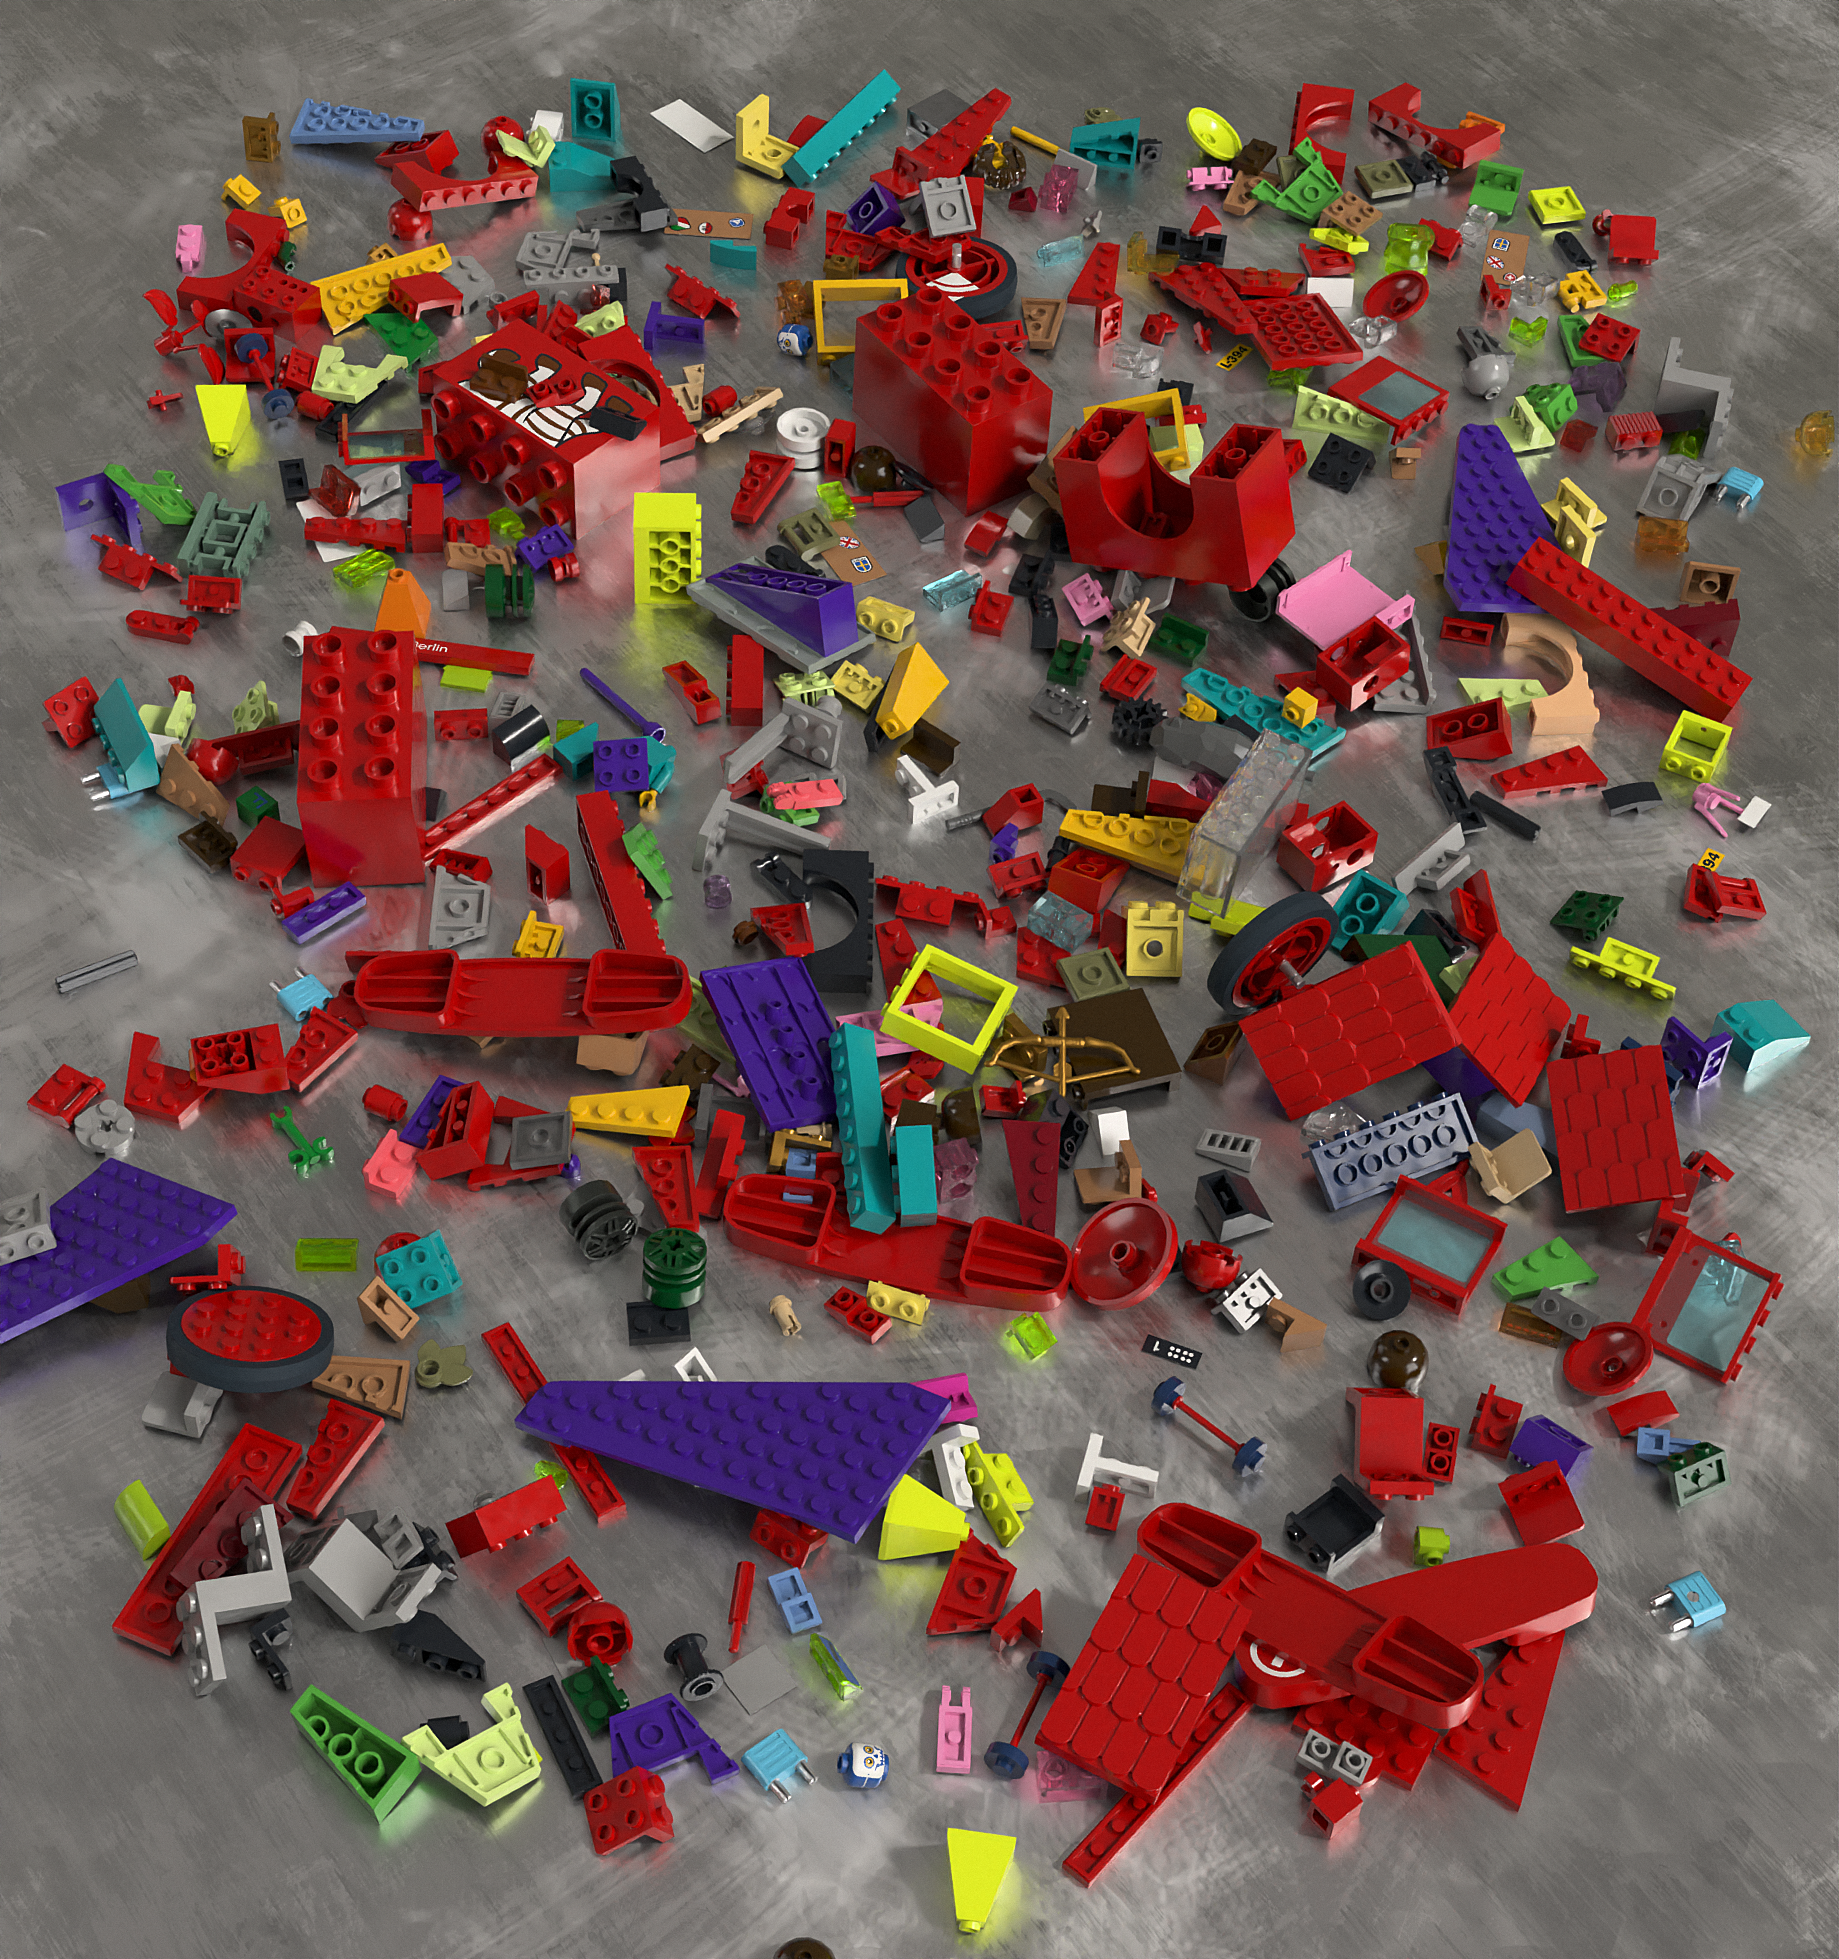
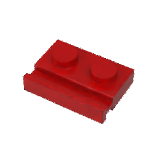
M1124 654L1102 680L1099 691L1103 692L1105 690L1109 692V696L1127 703L1129 697L1136 701L1155 678L1157 668L1136 658L1134 660L1129 659L1128 655Z
M1693 863L1687 871L1683 908L1705 918L1710 916L1714 918V922L1718 923L1723 918L1724 913L1716 912L1709 889L1702 883L1703 874L1708 869Z
M908 1065L880 1082L884 1120L890 1126L896 1123L903 1098L924 1103L934 1098L935 1090L917 1073L913 1074Z

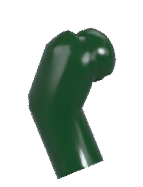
M285 241L280 245L276 257L286 271H292L295 268V263L290 256L295 255L293 250L297 251V247L290 241Z

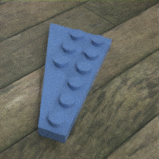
M306 98L289 138L291 144L302 145L309 143L420 141L425 125L424 121L404 116L391 118L388 113L381 112L379 115H375L368 109L347 105L333 107L330 106V102L322 101L321 104L313 102V99Z

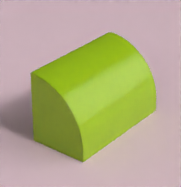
M140 1479L127 1486L114 1503V1513L139 1555L145 1561L161 1552L171 1534L167 1522Z

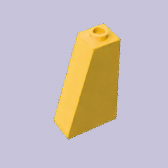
M919 642L898 654L875 719L890 740L909 731L949 683Z

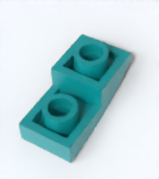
M710 240V262L729 268L756 270L757 248L756 246H733V240Z

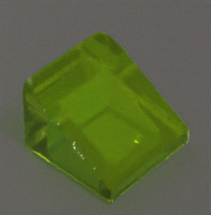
M557 719L556 743L584 728V720Z

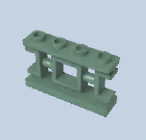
M207 492L177 557L180 576L189 579V575H192L193 572L194 575L200 576L203 568L223 571V577L243 579V576H247L249 562L256 555V546L258 542H262L264 527L270 523V511H267L266 501H260L258 506L256 502H251L248 510L228 507L227 498H222L221 501H218L217 493ZM217 535L236 537L234 543L215 541Z

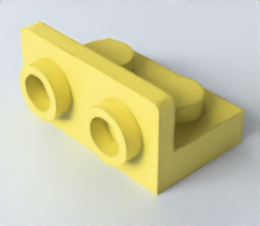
M871 596L860 601L856 610L857 622L873 631L876 635L896 642L901 640L904 627L913 622L915 616L914 611Z
M847 660L830 679L835 684L834 692L866 713H869L876 705L886 683L877 675L874 678L868 675V671L859 663L853 665Z

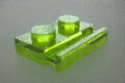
M372 548L332 568L334 578H339L341 582L352 588L364 586L367 581L375 577L385 575L387 571L395 568V563L392 557L381 551L376 552V549Z

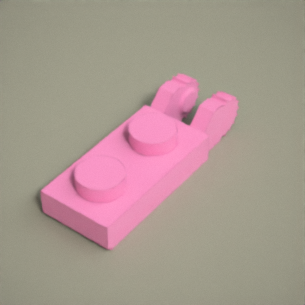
M942 1685L941 1705H939L936 1772L970 1774L972 1732L970 1687H963L960 1697L962 1707L949 1706L951 1701L950 1686Z

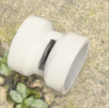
M302 621L295 626L294 631H289L283 635L282 642L290 654L299 657L303 654L304 636L318 635V633L310 623Z

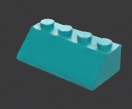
M115 679L95 704L94 712L96 718H92V724L95 733H101L99 737L104 751L109 750L107 755L111 766H117L115 772L119 783H125L130 793L160 784L153 742L122 679Z

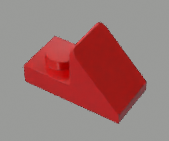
M1035 1588L991 1628L989 1645L997 1652L1002 1651L1007 1645L1013 1646L1022 1634L1037 1647H1041L1043 1623L1041 1592Z

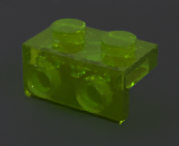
M1309 366L1306 369L1288 368L1285 371L1271 370L1266 381L1269 387L1290 383L1294 393L1298 394L1299 385L1304 387L1314 366Z

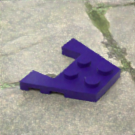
M672 1693L609 1717L613 1778L635 1766L655 1772L694 1755H698L711 1785L736 1776L740 1772L738 1764L733 1759L730 1760L721 1750V1746L714 1738L711 1739L702 1730L699 1722Z

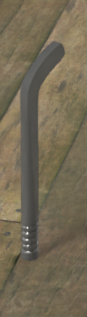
M1050 789L1038 791L1044 802H1052L1066 814L1069 809L1077 810V806L1057 791ZM992 806L945 820L946 828L952 830L981 821L982 816Z

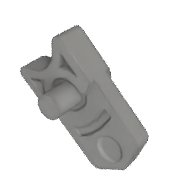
M1100 210L1094 212L1089 218L1086 216L1083 219L1085 225L1081 230V234L1085 238L1092 232L1095 234L1100 232L1099 221L1102 216Z

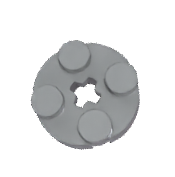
M104 1100L100 1104L86 1109L75 1119L77 1142L89 1154L96 1155L95 1152H105V1156L115 1155L127 1149L134 1140L133 1134L136 1131L134 1117L127 1108L118 1105L114 1100ZM110 1126L111 1128L109 1132L105 1130L99 1132L102 1127Z

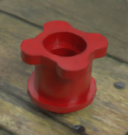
M1606 209L1597 215L1592 222L1593 231L1599 236H1609L1610 220L1614 214Z

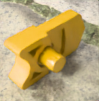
M1191 693L1186 694L1187 703L1183 707L1178 708V711L1195 721L1214 722L1216 720L1217 710Z

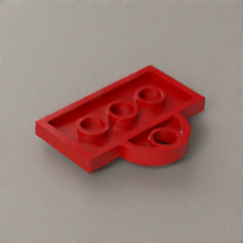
M1355 1695L1302 1705L1291 1726L1292 1731L1302 1736H1305V1733L1311 1728L1338 1745L1346 1741L1372 1756L1373 1759L1360 1787L1353 1786L1357 1791L1372 1786L1380 1776L1411 1791L1440 1734L1418 1722L1402 1717ZM1324 1776L1330 1783H1333L1335 1781L1332 1778Z

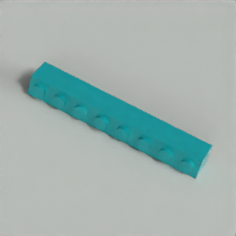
M885 69L882 70L781 166L782 169L798 187L804 182H807L809 185L818 177L817 171L821 173L830 165L828 160L833 162L841 154L840 148L844 151L853 143L851 138L855 140L864 132L862 127L867 129L875 121L873 116L878 118L887 110L884 107L885 105L889 107L897 100L895 95L901 88Z
M844 1022L836 1032L831 1034L829 1048H831V1069L834 1075V1093L836 1094L837 1102L836 1115L839 1120L840 1129L839 1139L843 1152L842 1164L844 1165V1186L847 1191L848 1200L847 1211L849 1213L850 1226L882 1234L896 1220V1213L894 1211V1194L874 1031Z

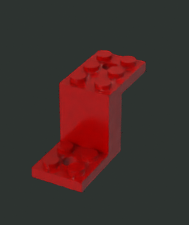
M1346 1387L1345 1399L1356 1408L1354 1482L1361 1486L1362 1490H1366L1369 1495H1373L1374 1499L1392 1500L1393 1494L1403 1495L1406 1500L1415 1501L1424 1500V1495H1434V1482L1422 1474L1424 1398L1407 1388Z

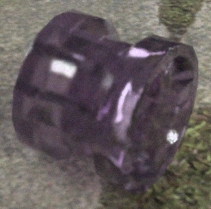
M712 875L704 880L705 904L712 909H723L729 906L732 902L729 879L723 875Z

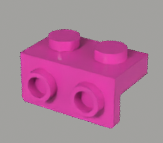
M966 1373L910 1383L951 1400V1410L941 1424L964 1422L967 1419L978 1417L977 1405L969 1392Z

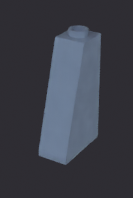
M1496 1092L1487 1101L1483 1099L1479 1103L1475 1114L1478 1115L1475 1128L1502 1144L1522 1130L1530 1129L1533 1131L1552 1169L1551 1174L1561 1180L1552 1111L1526 1102L1521 1107L1515 1109L1502 1094Z

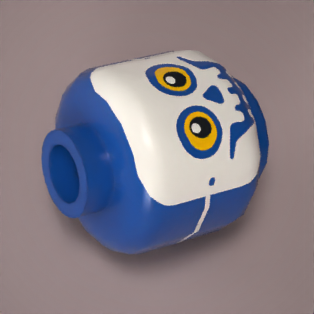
M786 324L778 332L777 344L784 354L803 356L812 347L813 336L805 325Z
M852 1742L847 1746L845 1752L840 1753L838 1756L837 1771L842 1773L843 1780L848 1786L874 1789L881 1781H885L888 1775V1755L884 1754L882 1748L876 1744Z

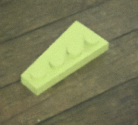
M1299 385L1292 429L1330 434L1331 432L1343 437L1387 443L1390 430L1389 424L1352 404Z

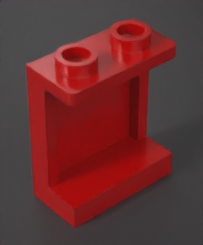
M434 271L390 280L387 301L410 321L417 323L419 322L420 312L427 309L441 307L451 316L460 315L464 294Z
M265 816L231 856L232 876L240 882H246L265 892H271V889L277 887L282 892V880L301 857L308 859L303 831Z
M1681 1167L1686 1196L1659 1200L1645 1250L1646 1253L1664 1258L1680 1225L1686 1228L1689 1217L1671 1211L1672 1208L1682 1212L1688 1211L1701 1175L1699 1172Z

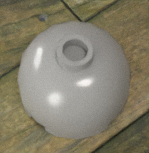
M1495 354L1474 359L1469 362L1470 367L1466 371L1464 367L1461 370L1462 381L1466 389L1474 396L1486 397L1487 399H1492L1499 395L1508 384L1510 375L1506 358L1501 355V359L1496 358Z

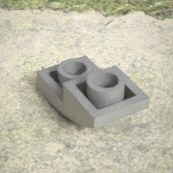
M1310 1728L1305 1733L1294 1761L1334 1780L1340 1777L1346 1784L1360 1787L1373 1757L1346 1741L1338 1745Z

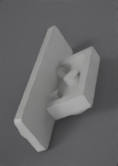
M617 265L533 269L523 272L526 289L548 288L550 306H554L558 300L567 305L596 303V284L619 283Z
M1454 822L1391 876L1393 887L1405 893L1406 896L1417 886L1439 891L1470 864L1469 854L1458 851L1465 845L1461 824Z

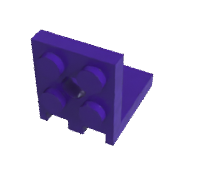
M104 472L55 487L61 524L65 532L114 517L131 546L142 544L140 533L143 532V528L139 518H137L140 509L136 499H131L130 494ZM89 499L86 504L79 505L82 500Z

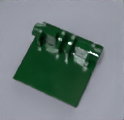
M1576 890L1549 922L1555 925L1581 928L1583 939L1586 942L1596 941L1601 932L1605 931L1611 924L1612 919L1619 914V905L1624 900V897Z

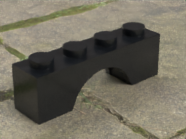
M636 156L611 160L610 180L617 192L628 193L638 197L633 200V219L640 231L645 232L667 227V217L670 216L668 204L663 202L660 191L655 189L653 180L647 176L644 165L640 164Z

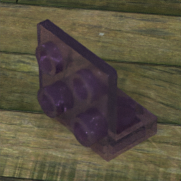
M1602 362L1594 366H1579L1574 370L1566 383L1571 385L1574 396L1596 393L1597 403L1600 404L1603 413L1612 412L1627 387L1619 362Z

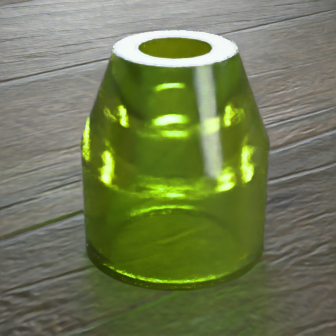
M541 1460L534 1467V1473L538 1480L552 1475L558 1490L567 1482L568 1472L555 1462Z

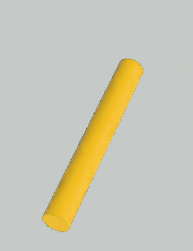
M1015 126L1010 130L1011 135L1054 155H1057L1058 150L1061 148Z

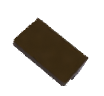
M921 717L914 724L913 738L900 748L901 754L907 755L912 761L937 777L944 775L960 761L961 742Z

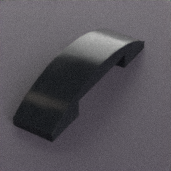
M1448 746L1424 750L1422 755L1431 787L1450 824L1452 825L1454 822L1460 823L1463 834L1486 830L1487 825L1478 806L1472 807L1455 773L1457 764Z

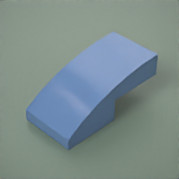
M789 1148L786 1176L815 1180L817 1150ZM784 1193L783 1201L812 1204L813 1196Z
M1639 1427L1637 1456L1657 1464L1666 1460L1671 1454L1682 1453L1693 1448V1445L1701 1441L1670 1437V1430Z
M798 1567L767 1577L766 1582L791 1635L822 1624V1619L812 1594L807 1592Z

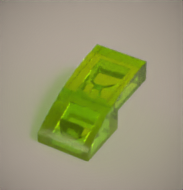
M841 481L817 485V495L832 522L857 516L851 498L845 494Z

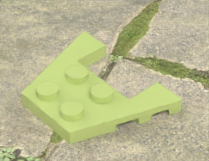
M323 345L311 390L312 393L329 400L357 404L378 388L377 384L379 382L393 378L395 376L394 371L399 368L404 370L408 366L407 357L387 354L376 369L365 367L364 365H348L340 362L345 356L343 348Z
M507 1682L487 1692L482 1697V1705L498 1723L450 1750H446L428 1725L402 1737L400 1742L402 1746L416 1754L421 1763L484 1807L538 1778L541 1771L528 1733L525 1734L520 1721L521 1714L518 1706H515L511 1697L512 1690Z

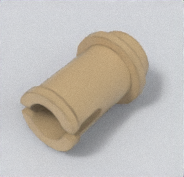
M825 1121L822 1122V1125L796 1128L798 1134L820 1135L825 1137L826 1141H833L831 1124H826Z
M780 1295L769 1302V1312L771 1315H775L785 1336H789L790 1333L793 1335L801 1329V1324L791 1308L792 1302L790 1299Z

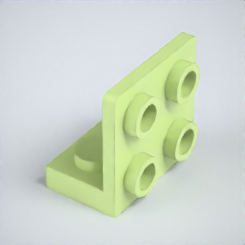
M538 125L536 131L534 130L530 134L529 144L498 129L495 133L504 153L513 158L515 156L522 158L523 162L531 167L537 165L543 168L555 147V143L548 130Z

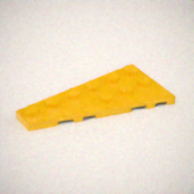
M444 243L319 279L310 282V284L320 288L322 313L333 335L364 318L363 315L371 314L389 303L387 301V293L390 280L434 271L439 273L451 266L452 261Z
M1069 809L1059 828V835L1181 878L1190 858L1194 857V842L1203 824L1189 823L1187 819L1144 816V819L1130 818V814L1119 813V817L1104 816L1102 812ZM1229 823V826L1221 825L1215 835V829H1213L1206 849L1201 852L1197 862L1194 865L1192 863V868L1185 877L1186 880L1209 888L1212 887L1238 831L1239 823Z

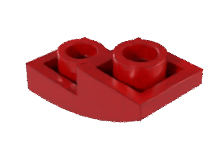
M810 115L805 116L793 130L787 143L801 148L827 121Z
M573 374L553 384L547 378L525 389L537 408L553 407L585 396L583 388Z
M988 510L970 532L964 542V547L987 557L995 542L1000 541L1008 527L1006 524L1009 519Z
M844 1286L823 1304L824 1309L839 1323L872 1345L892 1327L890 1317L867 1306L866 1297Z
M1665 1390L1631 1397L1607 1407V1411L1621 1437L1638 1430L1639 1427L1649 1424L1651 1428L1655 1429L1680 1417Z
M1429 1422L1422 1461V1474L1430 1480L1452 1484L1460 1428Z

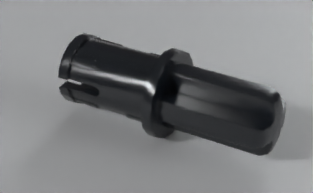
M1060 835L1055 837L1053 847L1047 853L1046 873L1051 871L1052 866L1068 856L1067 852L1071 839Z

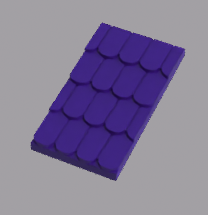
M791 956L700 971L699 981L702 985L701 989L716 1016L715 1021L736 1059V1066L751 1093L750 1098L768 1133L780 1131L781 1129H794L806 1125L820 1124L824 1121L838 1120L836 1115V1094L834 1093V1075L831 1069V1048H829V1038L836 1030L802 958Z

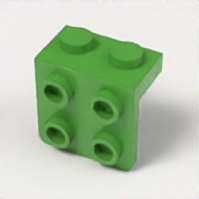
M1480 160L1468 206L1476 210H1485L1498 215H1511L1519 194L1524 169Z
M1558 382L1545 386L1534 384L1529 386L1522 395L1526 398L1529 405H1532L1534 413L1541 412L1543 421L1550 433L1556 432L1578 409L1577 400L1574 397L1570 384H1560ZM1513 405L1509 408L1510 414L1512 413Z

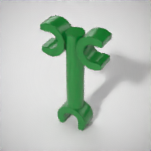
M283 1107L285 1115L283 1118L276 1117L273 1112L270 1113L272 1126L276 1129H284L298 1148V1150H293L288 1154L290 1164L301 1161L295 1165L298 1174L305 1173L309 1169L310 1164H316L319 1160L327 1161L334 1157L332 1146L324 1150L321 1149L327 1146L324 1136L315 1139L312 1146L293 1123L290 1107Z

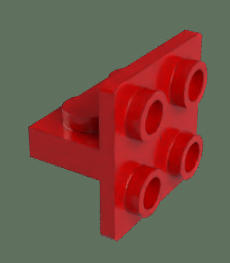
M86 676L79 678L42 702L49 716L48 719L42 722L46 732L58 730L68 748H73L95 733L92 718H96L94 706L99 701V697Z

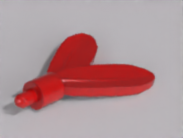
M1466 1158L1460 1161L1454 1171L1442 1175L1427 1186L1443 1193L1452 1188V1198L1468 1204L1465 1175L1469 1169V1159Z

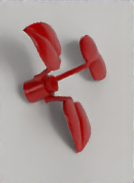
M152 289L144 293L142 297L151 303L160 318L168 325L167 329L161 332L162 336L154 340V346L158 353L165 357L172 352L177 354L181 351L197 349L213 384L219 385L225 376L226 370L217 352L212 347L207 348L204 343L181 347V344L184 342L183 336L202 326L209 337H213L205 328V319L210 313L205 304L200 300H195L191 303L192 312L199 322L179 333L177 330L172 331L173 327L177 325L178 319L176 317L177 309L171 298L159 289Z

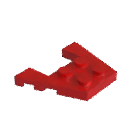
M831 210L826 211L825 259H831L833 254L854 258L857 255L859 256V270L869 272L896 251V249L876 243L874 236L843 229L847 222V214ZM891 226L905 236L911 235V230Z
M891 226L875 233L876 243L935 264L952 257V245L954 243L962 245V252L971 248V239L967 233L930 238L928 227L905 236Z
M1100 913L1018 928L1016 977L1047 987L1053 984L1065 988L1066 993L1070 994L1056 968V962L1059 959L1071 957V937L1099 939Z
M135 1031L124 1095V1107L129 1111L180 1124L205 1101L204 1097L213 1087L199 1086L197 1081L191 1078L190 1071L153 1062L152 1059L161 1045L159 1037Z
M499 1096L492 1118L494 1123L512 1124L513 1118L548 1114L550 1112ZM574 1121L572 1122V1139H571V1142H572V1140H573V1137H574V1134H575V1131H576V1126H575V1124H574ZM510 1144L503 1165L484 1164V1166L472 1169L467 1186L469 1191L474 1192L481 1190L480 1186L484 1185L504 1186L508 1180L523 1178V1181L558 1175L561 1174L564 1163L512 1170L509 1163Z

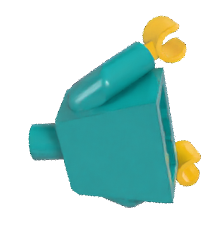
M651 736L635 737L647 739L649 788L651 790L642 792L639 796L640 807L645 802H649L647 806L648 812H652L656 808V795H661L674 774L676 750L671 745L664 746Z

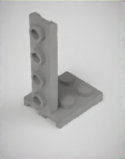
M964 175L948 179L939 177L930 180V182L923 181L918 184L920 193L908 207V212L912 216L918 211L924 210L930 238L976 230Z
M787 697L783 701L782 711L773 720H769L765 727L760 731H756L752 738L746 743H742L732 755H728L723 762V782L734 784L778 745L831 769L836 765L843 721Z
M721 789L698 832L692 868L702 872L707 862L712 863L717 850L715 848L716 844L721 845L726 834L725 827L802 856L803 849L829 850L831 838L747 808L744 805L731 802L732 792Z

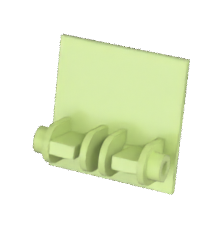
M817 670L810 675L805 672L800 674L783 673L778 678L772 679V682L785 696L781 698L782 705L787 697L799 702L802 700V703L808 705L807 692L811 705H815V702L817 703L821 696L830 695L834 697L833 688L835 684L822 670Z

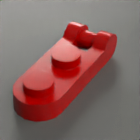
M135 610L126 616L127 629L131 634L184 645L191 643L194 637L193 633L200 626V621L193 616L181 618L145 610Z

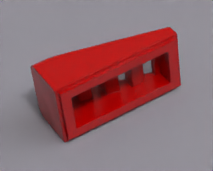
M442 848L429 865V869L433 872H436L437 865L446 867L447 873L457 877L461 873L474 881L486 883L493 873L487 857Z

